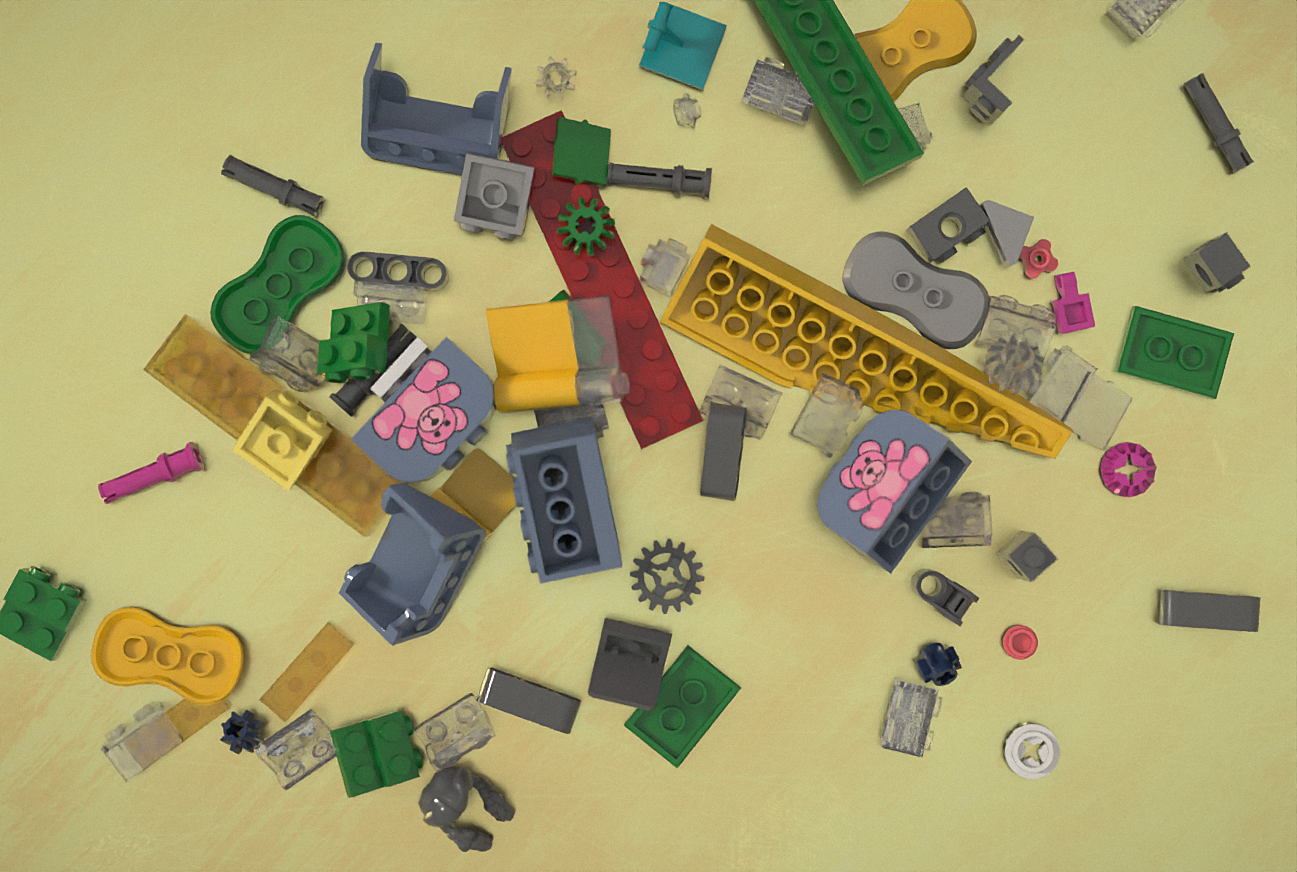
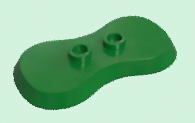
M294 215L279 222L270 232L263 252L254 266L243 275L226 283L215 295L210 315L213 326L219 335L237 350L250 355H259L275 348L285 336L291 318L298 306L307 297L330 285L339 275L344 260L343 248L339 240L324 224L309 216Z

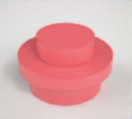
M1024 625L1011 627L1003 638V647L1006 653L1018 660L1031 657L1038 646L1035 632Z

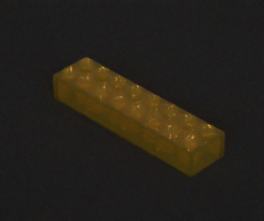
M186 314L143 369L237 441L268 394L275 389L280 392L281 390L290 391L194 317ZM298 397V405L307 412L311 410L317 411ZM327 419L328 423L326 425L332 429V432L317 455L309 462L295 485L362 536L368 537L387 514L381 509L384 491L391 485L400 483L409 485L410 482L397 480L387 474L351 440L352 437Z

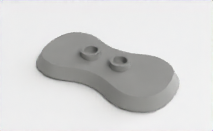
M880 231L867 234L853 248L843 271V284L851 298L874 310L891 312L905 318L916 327L924 338L944 349H958L969 344L980 332L988 315L989 295L984 285L976 277L963 271L939 268L928 263L916 253L907 241L894 233Z

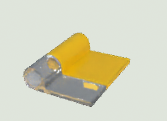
M609 296L486 309L485 312L498 375L494 383V398L499 413L623 401L624 394L629 393L627 373H622Z

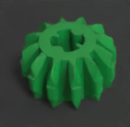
M584 197L578 198L580 206L578 210L571 203H567L566 209L571 216L569 217L565 214H559L558 220L568 224V226L557 228L558 235L570 234L562 242L565 248L577 242L574 247L575 255L581 253L584 245L587 246L588 256H593V244L596 243L602 251L607 248L601 237L611 240L614 238V233L604 228L614 226L615 219L608 218L602 220L610 212V208L605 206L597 212L596 209L599 201L596 198H593L590 208H586ZM582 219L585 222L593 220L595 222L592 225L594 232L588 234V232L584 231L580 234L577 229H580L579 221Z

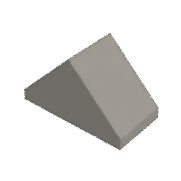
M990 200L982 202L979 206L990 220L986 227L1005 268H1008L1018 262L1034 217Z

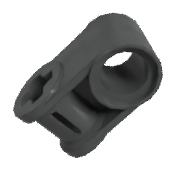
M932 569L917 571L911 580L912 590L919 598L936 608L935 610L960 627L963 624L962 618L973 602L977 603L979 597L960 584L951 581ZM927 576H934L937 581L936 589L930 594H924L921 589L922 580Z

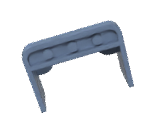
M375 42L363 77L361 147L368 156L375 159L460 175L463 173L466 153L499 158L508 111L512 68L505 67L498 92H480L475 97L473 108L407 96V83L400 75L381 70L382 44Z

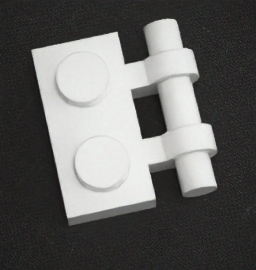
M417 337L370 389L381 400L386 402L431 353L428 346Z

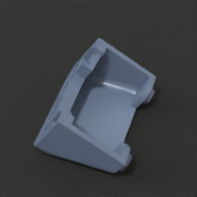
M405 483L391 485L384 491L381 509L388 515H392L370 562L352 566L346 572L344 583L339 591V594L392 646L427 635L442 623L486 535V531L473 519Z

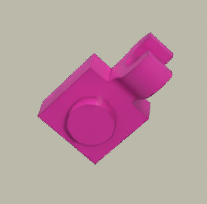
M1075 272L1055 275L1056 287L1062 298L1052 301L1059 334L1095 327L1089 293L1079 295Z

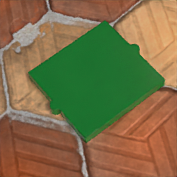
M558 117L556 120L552 175L575 180L576 184L584 182L605 187L607 185L611 129L588 124L587 120L579 122Z

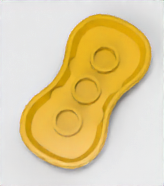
M911 0L901 14L891 23L879 29L856 33L854 36L893 101H896L906 87L919 75L929 70L949 67L964 60L975 46L977 32L974 20L961 0Z
M135 607L120 608L109 613L100 623L91 648L92 667L95 673L107 683L121 687L142 684L160 685L171 689L192 703L201 705L221 702L233 692L239 681L244 661L243 647L239 638L224 627L216 625L188 628L176 627L164 623L143 609Z

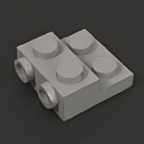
M466 153L454 222L462 223V229L473 232H481L482 228L495 230L494 235L501 238L515 239V234L521 236L524 232L535 167Z

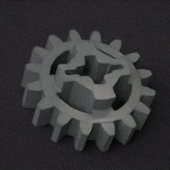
M667 539L666 547H661L656 540L654 541L653 551L650 552L645 547L641 549L645 556L643 560L634 558L633 562L639 566V570L631 571L630 576L638 578V582L631 587L632 590L641 589L643 592L638 598L639 602H643L647 598L651 601L650 610L653 611L658 604L662 605L663 614H667L669 606L672 605L677 612H681V602L685 601L690 606L693 604L690 598L691 593L700 595L701 590L695 584L696 582L704 581L705 577L697 575L696 570L703 567L702 562H692L696 555L694 550L688 554L683 552L685 543L681 542L677 548H674L672 540ZM671 553L666 562L656 564L650 561L659 554ZM682 559L689 567L690 580L681 576L679 566ZM668 567H672L674 569L673 575L682 584L669 581L666 586L662 585L661 577L652 569L666 571ZM644 572L653 576L655 587L652 593L645 585ZM676 588L684 591L676 598L663 599L667 591Z

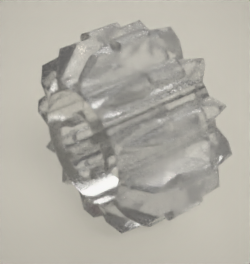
M1014 335L1008 341L1000 337L995 345L988 349L985 356L984 373L989 375V384L998 383L1000 385V393L1006 388L1010 389L1014 396L1020 390L1028 393L1033 385L1040 381L1043 374L1044 357L1038 355L1039 346L1029 347L1027 338L1019 342Z

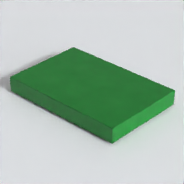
M1133 306L1115 372L1210 399H1217L1234 333L1139 306Z
M687 645L662 676L655 709L648 711L636 708L624 723V726L678 768L740 691L741 686L691 646Z

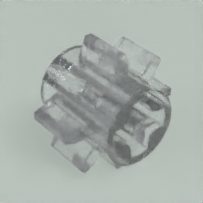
M549 56V64L545 68L537 66V71L543 75V78L536 80L535 83L536 87L545 85V98H549L554 93L558 94L559 98L563 100V92L567 88L575 91V85L570 82L569 78L575 77L577 71L573 69L567 70V58H564L561 63L554 62L552 56ZM558 71L559 76H564L561 78L560 85H555L550 80L552 72Z

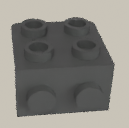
M1020 35L1013 42L1007 37L988 58L992 64L988 66L986 63H982L965 83L969 89L962 97L972 105L970 107L972 113L983 122L988 120L993 124L1013 103L988 79L1024 41Z
M605 618L588 688L589 696L643 710H654L657 704L672 634Z

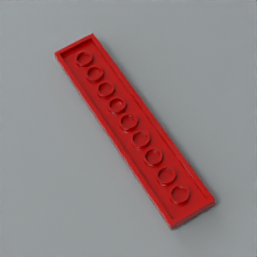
M562 110L503 136L501 143L510 162L535 167L529 197L530 207L573 301L608 341L600 349L604 354L600 360L639 446L643 449L704 420L615 226L604 228L613 232L614 238L611 240L601 237L607 248L602 251L596 243L593 244V256H588L587 246L584 245L581 253L575 255L574 247L577 242H574L567 248L562 244L564 239L570 234L558 235L557 228L568 226V224L559 221L558 216L559 214L571 216L566 209L567 203H571L578 210L580 209L578 198L584 197L586 208H590L593 198H596L599 201L596 209L597 212L602 207H605V204L596 185L584 182L576 184L575 180L552 175L556 120L558 117L565 118ZM609 213L602 220L611 218ZM583 219L579 221L580 229H577L580 234L584 231L588 232V234L594 232L592 225L595 222L593 220L590 222H585Z

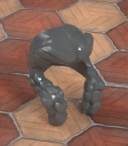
M466 767L441 768L434 773L430 783L420 794L418 804L424 814L423 821L429 826L439 827L463 852L469 850L485 852L491 849L492 835L489 836L481 831H473V829H459L453 823L459 819L461 813L467 807L468 791L472 787L478 790L484 803V810L499 822L511 821L515 814L514 809L505 801L501 794L493 789L491 783L486 781L484 777L471 773Z

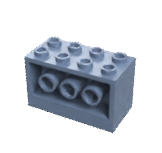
M593 417L511 433V444L506 445V459L510 475L517 474V477L513 478V491L517 508L524 507V510H520L522 519L520 523L524 541L531 540V542L527 543L531 573L538 572L540 583L623 567Z

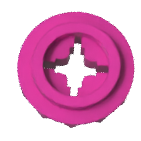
M1125 442L1115 445L1105 454L1101 463V476L1107 488L1113 493L1123 497H1134L1145 493L1154 482L1157 467L1152 454L1142 445ZM1128 456L1132 465L1142 467V470L1132 474L1131 485L1127 474L1115 472V469L1126 466Z

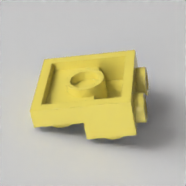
M275 389L264 398L232 451L289 491L294 487L309 462L317 455L331 434L332 429L326 425L328 420L324 415L314 410L307 412L299 406V399L295 394L288 390H281L280 392Z

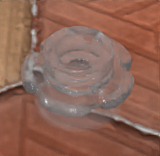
M684 93L682 98L674 99L673 110L677 123L680 126H695L696 120L701 117V108L696 98L691 99L688 93Z

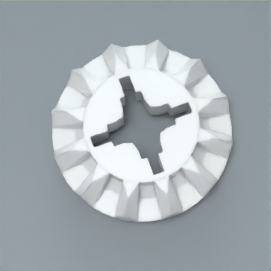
M1027 723L1014 729L1013 733L1006 740L1004 755L1009 767L1017 775L1027 779H1039L1051 773L1056 767L1060 757V746L1057 738L1049 729L1042 725ZM1023 740L1033 746L1042 743L1037 750L1038 758L1041 760L1040 763L1030 756L1020 760L1026 752Z

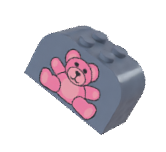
M445 337L351 440L387 474L397 480L424 482L433 479L444 469L451 471L464 457L461 450L468 443L474 446L487 433L488 430L484 426L492 418L496 410L494 382L453 341Z
M902 410L883 412L874 417L863 431L854 437L850 444V449L842 460L832 467L829 478L822 486L818 497L820 518L828 528L891 574L972 461L949 438L914 415Z

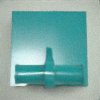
M660 1L654 19L649 20L647 25L649 32L642 46L645 50L639 66L703 90L727 25Z

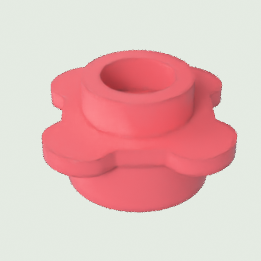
M1041 239L1036 245L1031 247L1023 246L1019 257L1023 260L1028 277L1037 278L1044 271L1052 272L1057 269L1058 260L1053 257L1050 250L1051 243L1048 240ZM1038 255L1042 258L1040 262H1037L1035 259Z

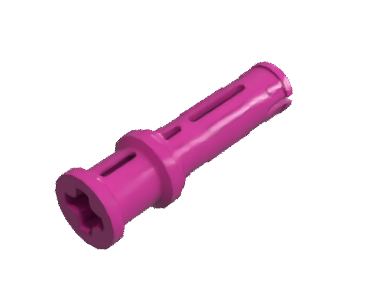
M189 442L181 450L171 454L166 452L159 454L157 461L98 484V490L101 498H105L104 502L109 504L164 480L172 483L177 481L178 476L192 470L197 472L204 470V463L195 443Z

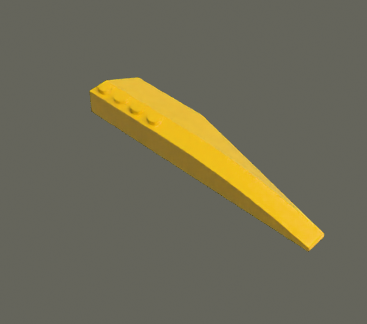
M713 224L708 228L660 320L661 323L763 377L788 388L796 386L807 389L809 393L823 397V394L837 397L843 399L844 403L867 405L873 407L874 411L882 413L890 410L906 411L928 425L929 423L945 426L946 430L956 433L964 431L979 435L982 440L990 442L997 440L1009 443L1012 448L1053 459L1057 457L1073 432L1072 428L1037 405L935 343Z

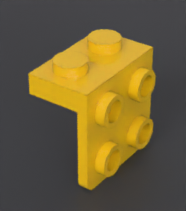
M473 449L442 487L437 488L430 496L476 521L486 531L482 543L489 538L516 506L513 491L514 477L481 449Z

